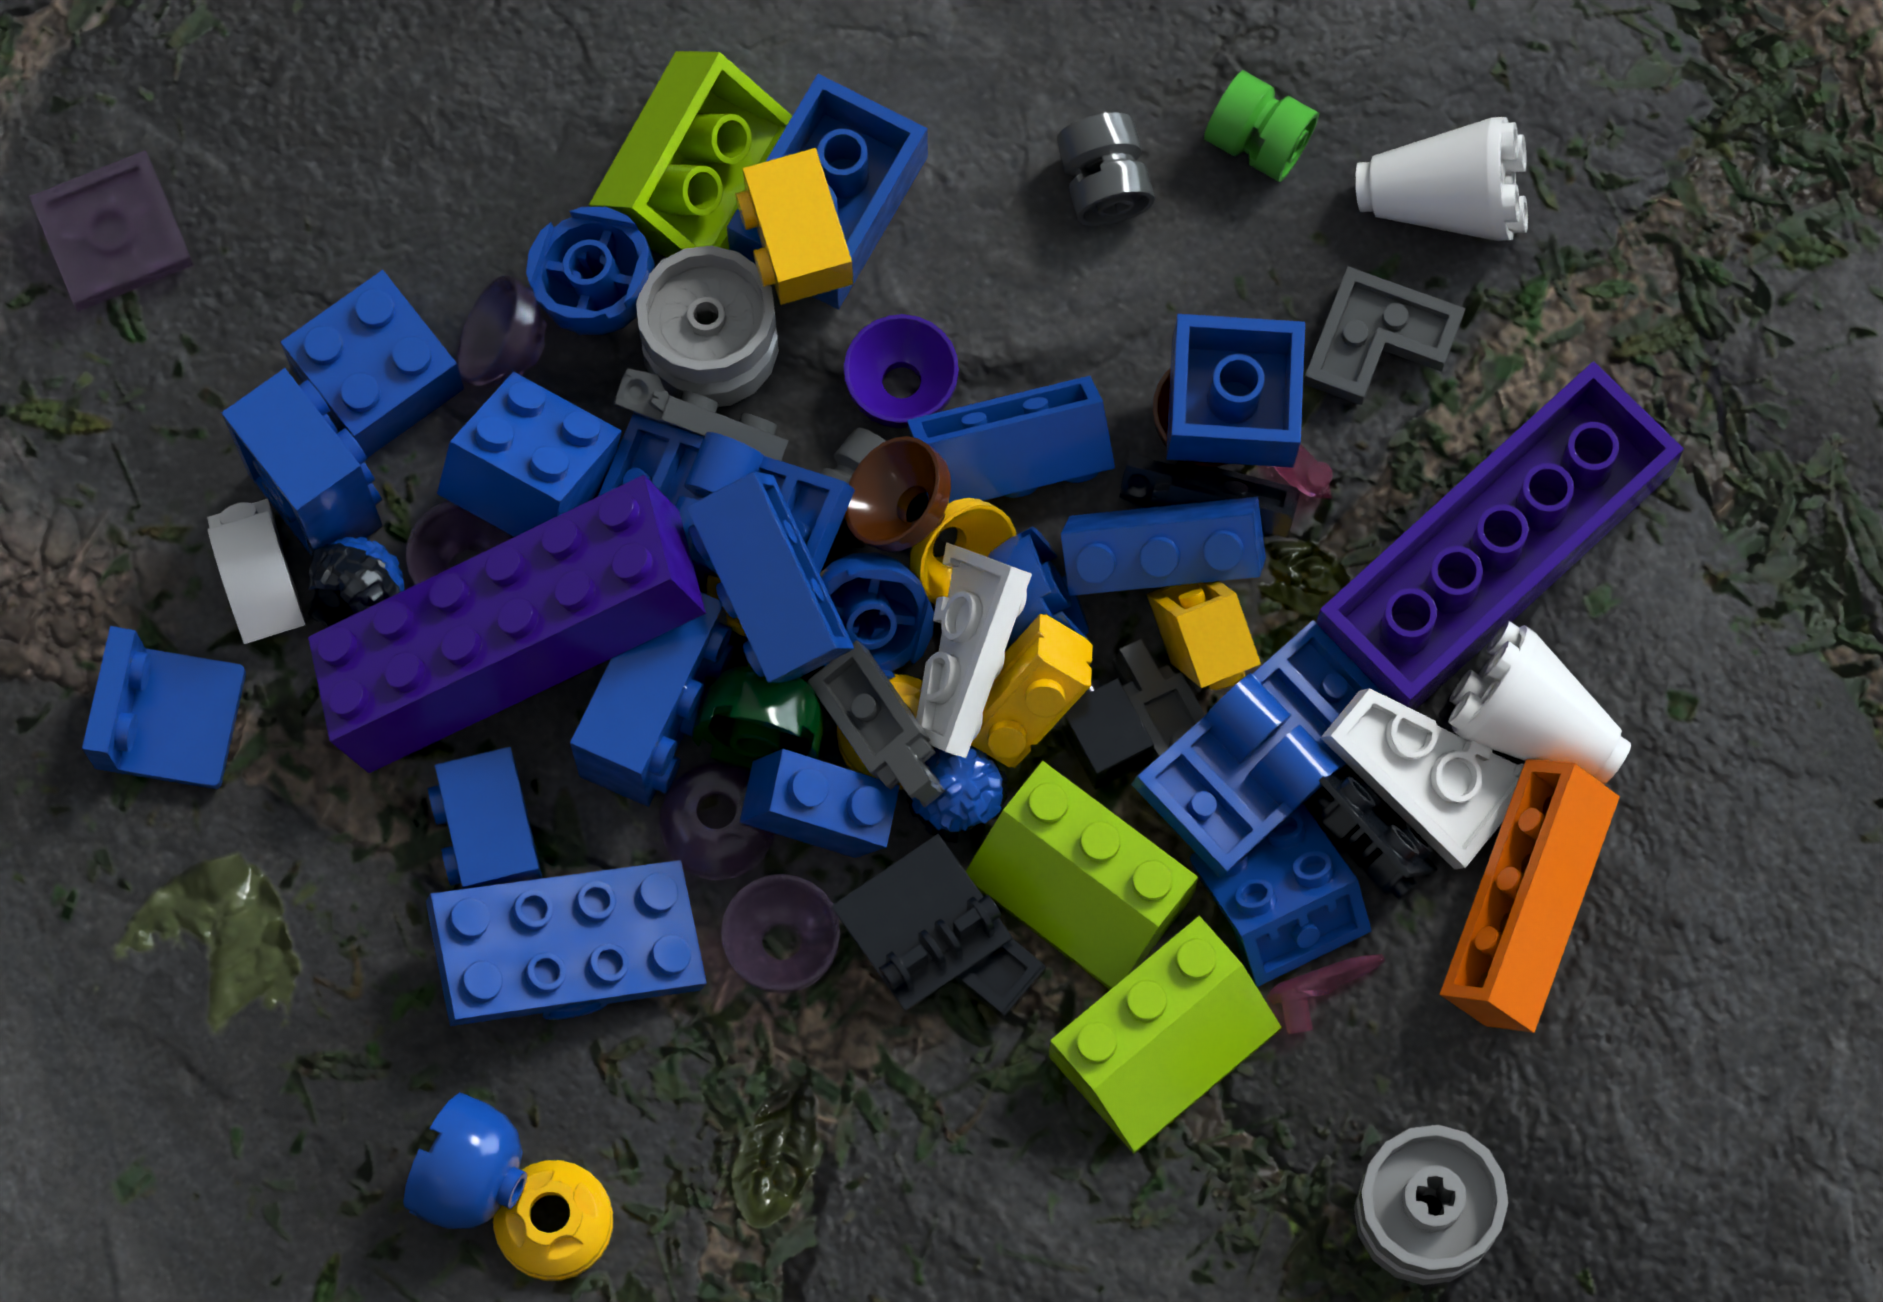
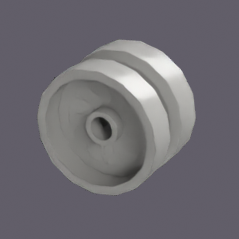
M716 246L686 248L661 260L649 274V278L640 291L636 302L644 364L648 372L658 375L669 396L678 399L681 398L683 390L710 398L719 403L718 407L731 406L754 394L771 375L779 352L772 287L770 285L763 287L756 264L739 252Z
M1441 1125L1409 1128L1384 1143L1368 1164L1362 1177L1354 1211L1358 1236L1372 1260L1395 1278L1427 1285L1451 1282L1477 1266L1501 1232L1509 1202L1504 1173L1488 1148L1466 1132ZM1423 1198L1435 1200L1440 1206L1439 1214L1437 1216L1428 1214L1427 1203L1419 1200Z

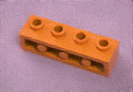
M1526 759L1440 991V996L1487 1027L1535 1033L1618 804L1619 795L1576 763Z

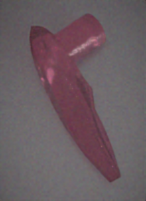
M1301 444L1293 468L1273 466L1291 486L1297 487L1299 491L1307 496L1333 499L1329 485L1333 477L1332 469L1324 462H1317Z
M1382 954L1345 959L1277 984L1270 991L1267 999L1273 1004L1282 1003L1287 1035L1312 1031L1313 1027L1307 998L1329 995L1340 985L1355 980L1385 962V958Z

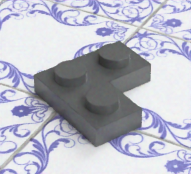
M1348 266L1308 366L1303 384L1362 406L1383 351L1442 372L1466 308Z

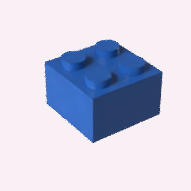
M384 270L378 272L280 342L292 371L302 383L309 380L330 409L327 415L339 431L346 428L351 433L367 458L464 389L456 361Z
M1177 314L1171 346L1166 460L1293 468L1301 444L1305 322Z
M513 371L450 441L437 494L516 537L596 497L601 490L615 457L622 430Z

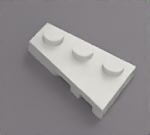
M946 542L943 565L953 568L948 598L942 596L936 599L933 621L941 623L942 634L939 652L933 654L925 664L916 720L930 738V745L966 758L972 741L980 732L983 722V710L994 679L997 678L1003 668L1005 660L1004 651L1015 620L1024 609L1027 599L1026 590L1032 574Z
M1370 688L1360 690L1320 737L1454 869L1466 868L1501 825L1524 764L1517 765L1492 753L1493 749L1463 739L1438 726L1435 720Z

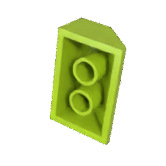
M675 51L589 206L608 207L626 214L645 236L649 248L665 257H669L686 248L716 246L729 250L727 225L738 209L735 193L745 191L743 168L763 163L767 160L792 115L722 53Z
M1044 761L1039 764L1003 809L965 871L982 894L989 895L998 906L1109 990L1142 963L1193 898L1198 880L1197 875Z
M1199 915L1050 1040L1049 1057L1130 1151L1135 1154L1282 1029V1026L1243 964Z

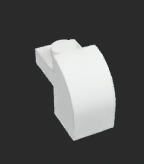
M268 498L254 503H237L227 507L222 513L207 517L209 529L207 530L243 643L247 644L304 626L305 621L297 590L282 549L276 521Z

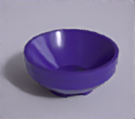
M889 315L865 326L852 340L846 352L844 362L845 384L852 401L872 421L884 426L907 428V420L942 412L949 404L957 386L959 375L958 358L950 339L932 322L912 315ZM895 368H908L919 376L921 383L915 394L907 398H896L887 393L883 387V380L888 372Z

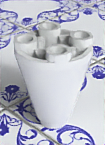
M1494 117L1374 155L1371 162L1357 163L1356 197L1359 211L1374 212L1375 217L1495 241L1513 240L1514 233H1526L1528 229L1526 197L1519 196L1516 184V172L1526 171L1525 137L1523 134L1518 135L1515 122L1509 123L1507 117Z
M1510 621L1505 622L1496 632L1487 648V653L1492 656L1480 673L1477 674L1473 670H1469L1452 692L1449 701L1456 705L1451 713L1448 722L1453 725L1454 733L1465 740L1475 741L1493 750L1525 761L1526 759L1576 763L1601 783L1606 784L1623 764L1630 751L1631 743L1621 737L1622 730L1533 630L1525 625L1518 627Z

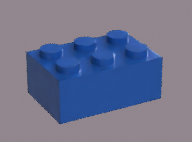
M817 74L766 161L812 148L817 149L852 259L854 285L928 158V133L926 127ZM737 209L727 225L729 250L739 252L756 264L753 250L763 248L757 228L745 230L739 209ZM853 285L812 297L839 310Z
M284 368L221 413L248 475L263 495L268 498L270 504L311 556L313 550L324 547L325 544H331L337 539L353 537L355 539L358 537L367 538L380 529L383 525L375 505L380 503L382 498L372 484L375 481L373 474L364 463L368 460L367 456L355 438L346 428L340 432L337 431L327 415L330 412L328 405L309 380L298 385L286 368Z
M701 592L706 614L611 658L570 742L579 777L647 807L650 806L657 791L664 794L667 793L676 777L681 762L680 758L674 756L684 734L693 737V727L698 707L711 678L716 679L728 669L735 651V646L729 644L732 627L727 625L726 611L720 600Z

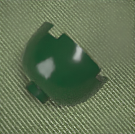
M747 663L725 670L705 690L693 727V741L699 747L704 738L713 745L710 757L722 764L749 773L751 772L754 760L781 749L818 760L823 738L824 712L820 699L802 677L784 683H768L765 676H758L751 665Z

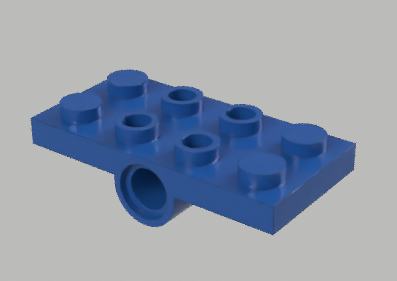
M633 414L598 496L645 475L679 510L694 569L719 578L711 559L708 561L703 559L691 540L689 526L694 523L686 508L687 506L751 472L773 475L820 574L855 489L845 481L764 456L756 449L733 438L714 432H706L705 436H701Z
M1312 620L1253 674L1249 673L1232 687L1199 722L1143 770L1131 785L1221 879L1323 786L1319 782L1323 776H1334L1347 764L1320 737L1360 690L1369 688L1382 695L1384 694L1318 624Z
M681 860L430 893L426 899L450 1026L542 1013L545 1019H569L596 1012L610 1003L700 991L707 984Z

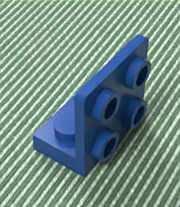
M110 626L82 750L93 767L98 770L218 789L223 781L246 671L241 664L146 649L136 630Z
M1304 804L1295 810L1221 879L1196 853L1190 856L1192 869L1232 926L1244 967L1257 987L1372 932L1358 879Z

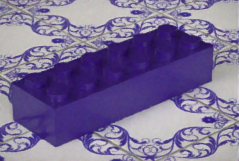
M1593 361L1320 609L1317 624L1386 697L1416 710L1484 648L1505 622H1512L1667 480L1674 473L1684 448Z
M642 475L309 636L308 639L329 740L366 772L371 773L706 614L680 512L645 475Z

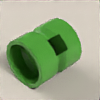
M1242 70L1230 83L1216 106L1207 125L1204 140L1235 157L1246 152L1249 154L1250 166L1276 181L1282 182L1293 169L1308 144L1320 113L1290 96H1286L1281 100L1275 99L1273 86Z

